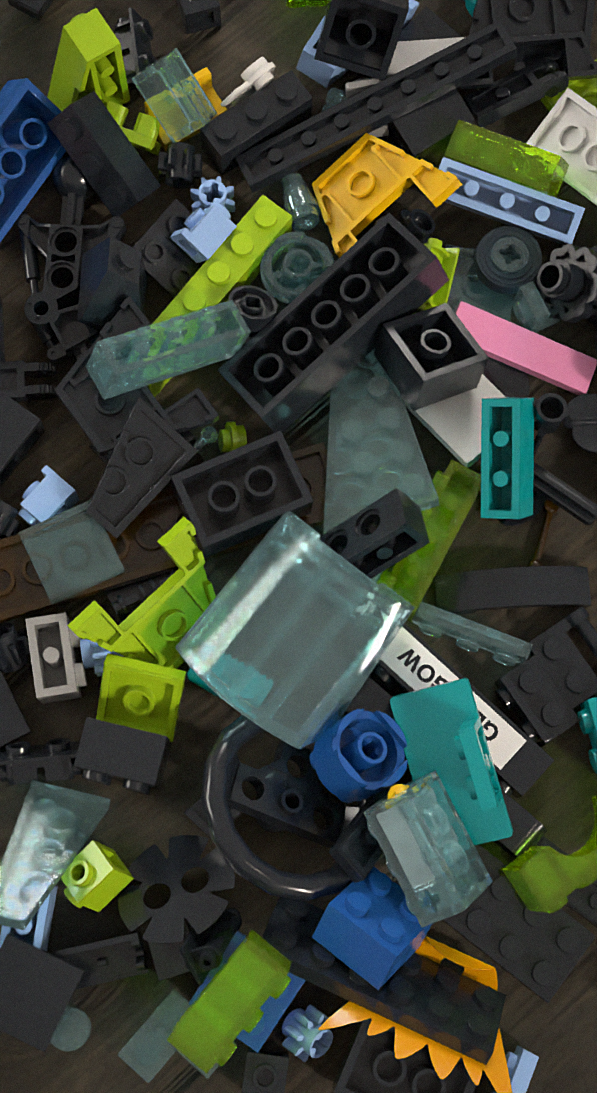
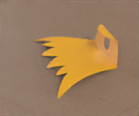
M425 936L420 947L415 951V953L440 964L443 958H447L464 967L462 975L497 991L496 968L427 936ZM351 1001L347 1002L318 1028V1030H327L371 1018L372 1020L367 1032L369 1036L380 1034L395 1027L394 1053L396 1059L406 1058L427 1044L433 1067L440 1079H445L459 1059L462 1058L465 1068L475 1085H479L482 1071H484L497 1093H512L500 1029H498L493 1054L487 1065Z

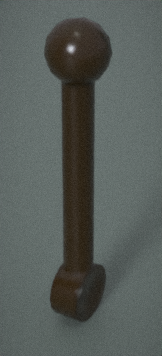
M548 499L543 506L545 516L533 560L529 561L527 567L542 566L541 557L552 516L559 509V506Z

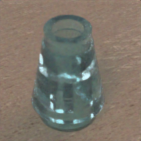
M297 173L287 175L281 182L284 210L292 215L293 230H310L319 223L321 208L303 180L302 175Z

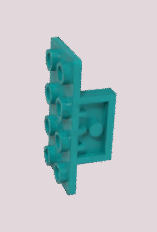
M461 678L393 696L390 699V705L395 722L399 725L406 738L407 747L404 748L406 759H408V766L415 789L425 785L457 849L511 837L513 828L469 679Z

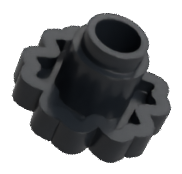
M566 244L562 248L554 249L550 255V261L541 265L535 281V288L542 292L538 298V306L544 310L548 317L577 323L581 319H587L591 316L592 305H597V252L595 250Z

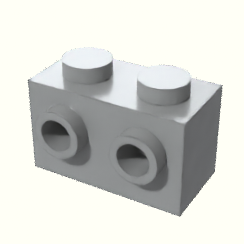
M66 612L25 619L36 698L42 704L81 698L80 687L87 686L83 662L77 663L75 648L80 647L81 638L67 626L71 620Z

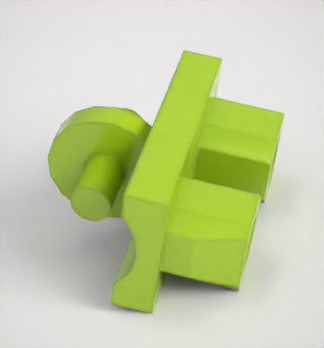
M108 100L105 107L133 147L158 155L162 146L156 141L160 121L155 117L139 112L133 131L124 128L123 125L129 110L120 104Z

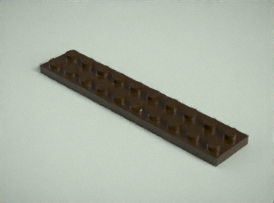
M324 442L291 452L314 501L310 514L206 557L204 560L347 517L349 512ZM172 488L160 491L117 538L87 513L1 539L0 624L169 572L172 568L174 570L178 569L177 565L157 542L184 517Z

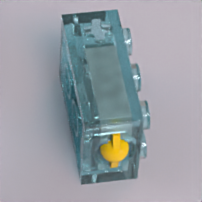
M436 770L406 784L392 786L386 796L363 812L367 819L370 834L377 839L386 856V863L390 873L397 878L406 896L408 909L416 916L422 928L465 911L493 882Z

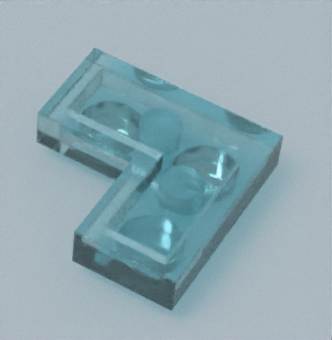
M174 988L118 1053V1056L149 1083L177 1051L208 1079L236 1044L199 1010L190 1005L189 1001Z

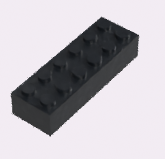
M388 213L223 364L218 371L274 433L278 431L283 433L376 348L383 324L412 315L449 279L438 257Z

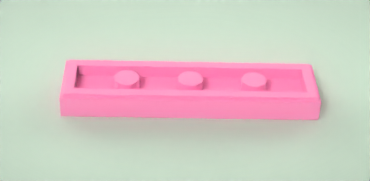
M463 301L458 304L455 314L488 357L578 396L587 393L597 366V359Z

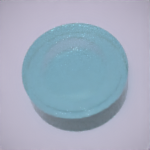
M67 1007L52 1038V1044L62 1051H74L84 1045L91 1033V1023L87 1014L79 1008Z

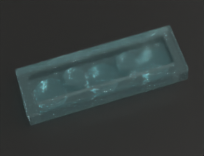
M422 601L412 623L420 625L418 630L426 635L441 638V635L444 634L457 639L455 643L457 646L472 652H478L479 648L493 653L492 659L508 666H515V663L522 664L525 662L533 646L529 642Z

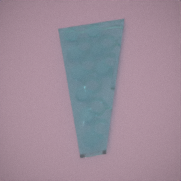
M375 348L331 388L324 534L395 488H399L421 508V511L439 506L436 490L401 393L373 355Z

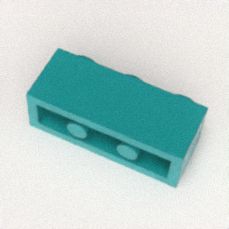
M482 398L481 518L522 519L533 515L534 398Z

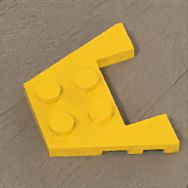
M365 133L312 183V187L324 222L329 228L334 251L340 258L358 241L356 236L412 184H415L437 208L462 186V183L454 174L437 169L433 164L423 159L418 160L406 154L402 149Z

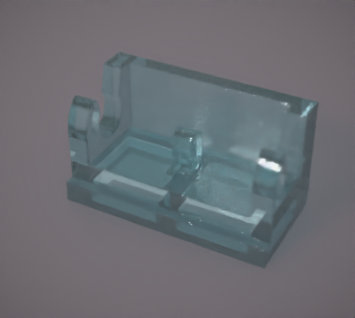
M177 48L153 62L145 70L132 78L172 143L202 128L217 114Z

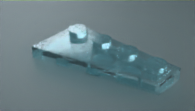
M32 780L0 864V925L25 930L109 810L110 799Z

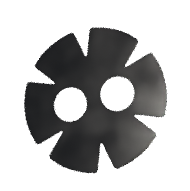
M198 835L174 836L169 839L168 859L165 858L157 845L154 844L133 861L128 871L135 880L143 884L126 886L118 894L120 916L130 931H134L152 917L143 935V940L159 944L182 942L184 939L185 918L196 933L200 934L222 915L229 902L210 892L234 888L235 872L217 847L200 859L208 843V838ZM192 868H204L209 874L207 885L195 893L185 891L181 885L183 875ZM157 883L166 884L171 890L169 901L161 908H148L143 901L146 890Z

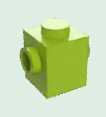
M92 840L58 873L67 887L64 890V894L68 900L78 908L84 906L100 912L134 879L116 852L95 840Z

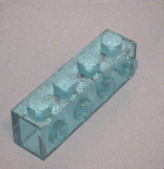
M233 300L97 341L86 368L105 400L231 358L240 350L251 331Z

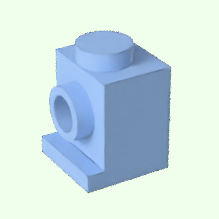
M214 201L206 209L197 208L184 222L188 228L185 227L175 231L170 238L196 263L209 260L237 226L230 220L231 215L223 205Z
M47 465L41 470L45 478L41 482H33L22 496L24 500L20 503L22 509L18 515L33 529H36L39 525L44 527L59 522L80 500L75 489Z

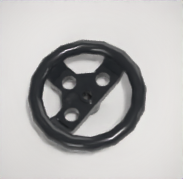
M287 703L250 709L220 732L204 763L201 804L212 841L236 874L269 895L310 901L339 893L353 880L337 862L329 869L308 875L278 870L252 852L236 830L230 808L255 817L259 826L268 832L277 833L286 830L325 847L332 848L367 799L358 801V807H345L327 798L315 774L316 770L310 764V754L314 750L315 742L321 732L335 722L318 710ZM278 728L288 729L276 748L273 763L260 769H255L239 761L237 753L240 747L258 733ZM288 760L294 761L299 766L300 778H296L289 773L287 769ZM243 781H247L254 786L256 790L255 800H251L244 795L242 791ZM314 811L322 813L325 817V830L315 824L313 819Z

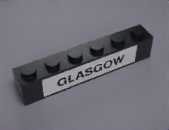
M377 597L343 632L342 638L347 641L343 645L345 649L358 661L365 658L375 667L372 673L382 684L388 688L394 685L403 694L464 678ZM470 683L500 787L509 796L512 794L515 798L522 797L555 760Z

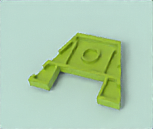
M183 517L157 541L177 565L178 570L121 624L117 625L94 600L67 626L78 637L91 640L108 651H114L127 658L177 669L224 624L212 583L207 579L203 566L205 564L203 553L198 548L194 537L196 535L194 525Z

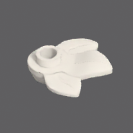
M264 57L252 63L240 75L245 83L236 88L221 103V106L225 107L232 104V106H229L232 108L268 85L275 78L273 76L276 67L274 63H268Z

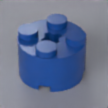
M356 709L321 732L315 742L314 750L310 754V764L316 770L323 785L342 802L362 801L393 785L403 776L408 763V759L405 760L404 753L407 742L399 725L387 714L378 710L371 712L364 709Z

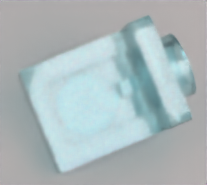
M533 281L518 288L512 306L517 320L523 324L525 329L536 333L560 322L561 319L557 320L549 317L550 313L540 296L542 292L538 291Z

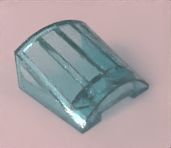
M286 511L175 648L190 668L229 705L267 732L289 745L301 749L318 741L323 733L341 718L415 607L384 583L376 584L318 539L320 536L318 532L292 512Z

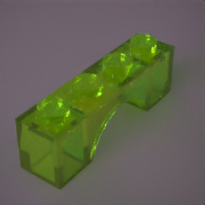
M597 795L592 798L595 811L594 828L589 840L581 849L573 854L564 855L550 846H532L502 869L529 911L553 913L568 902L566 896L576 888H584L597 879Z

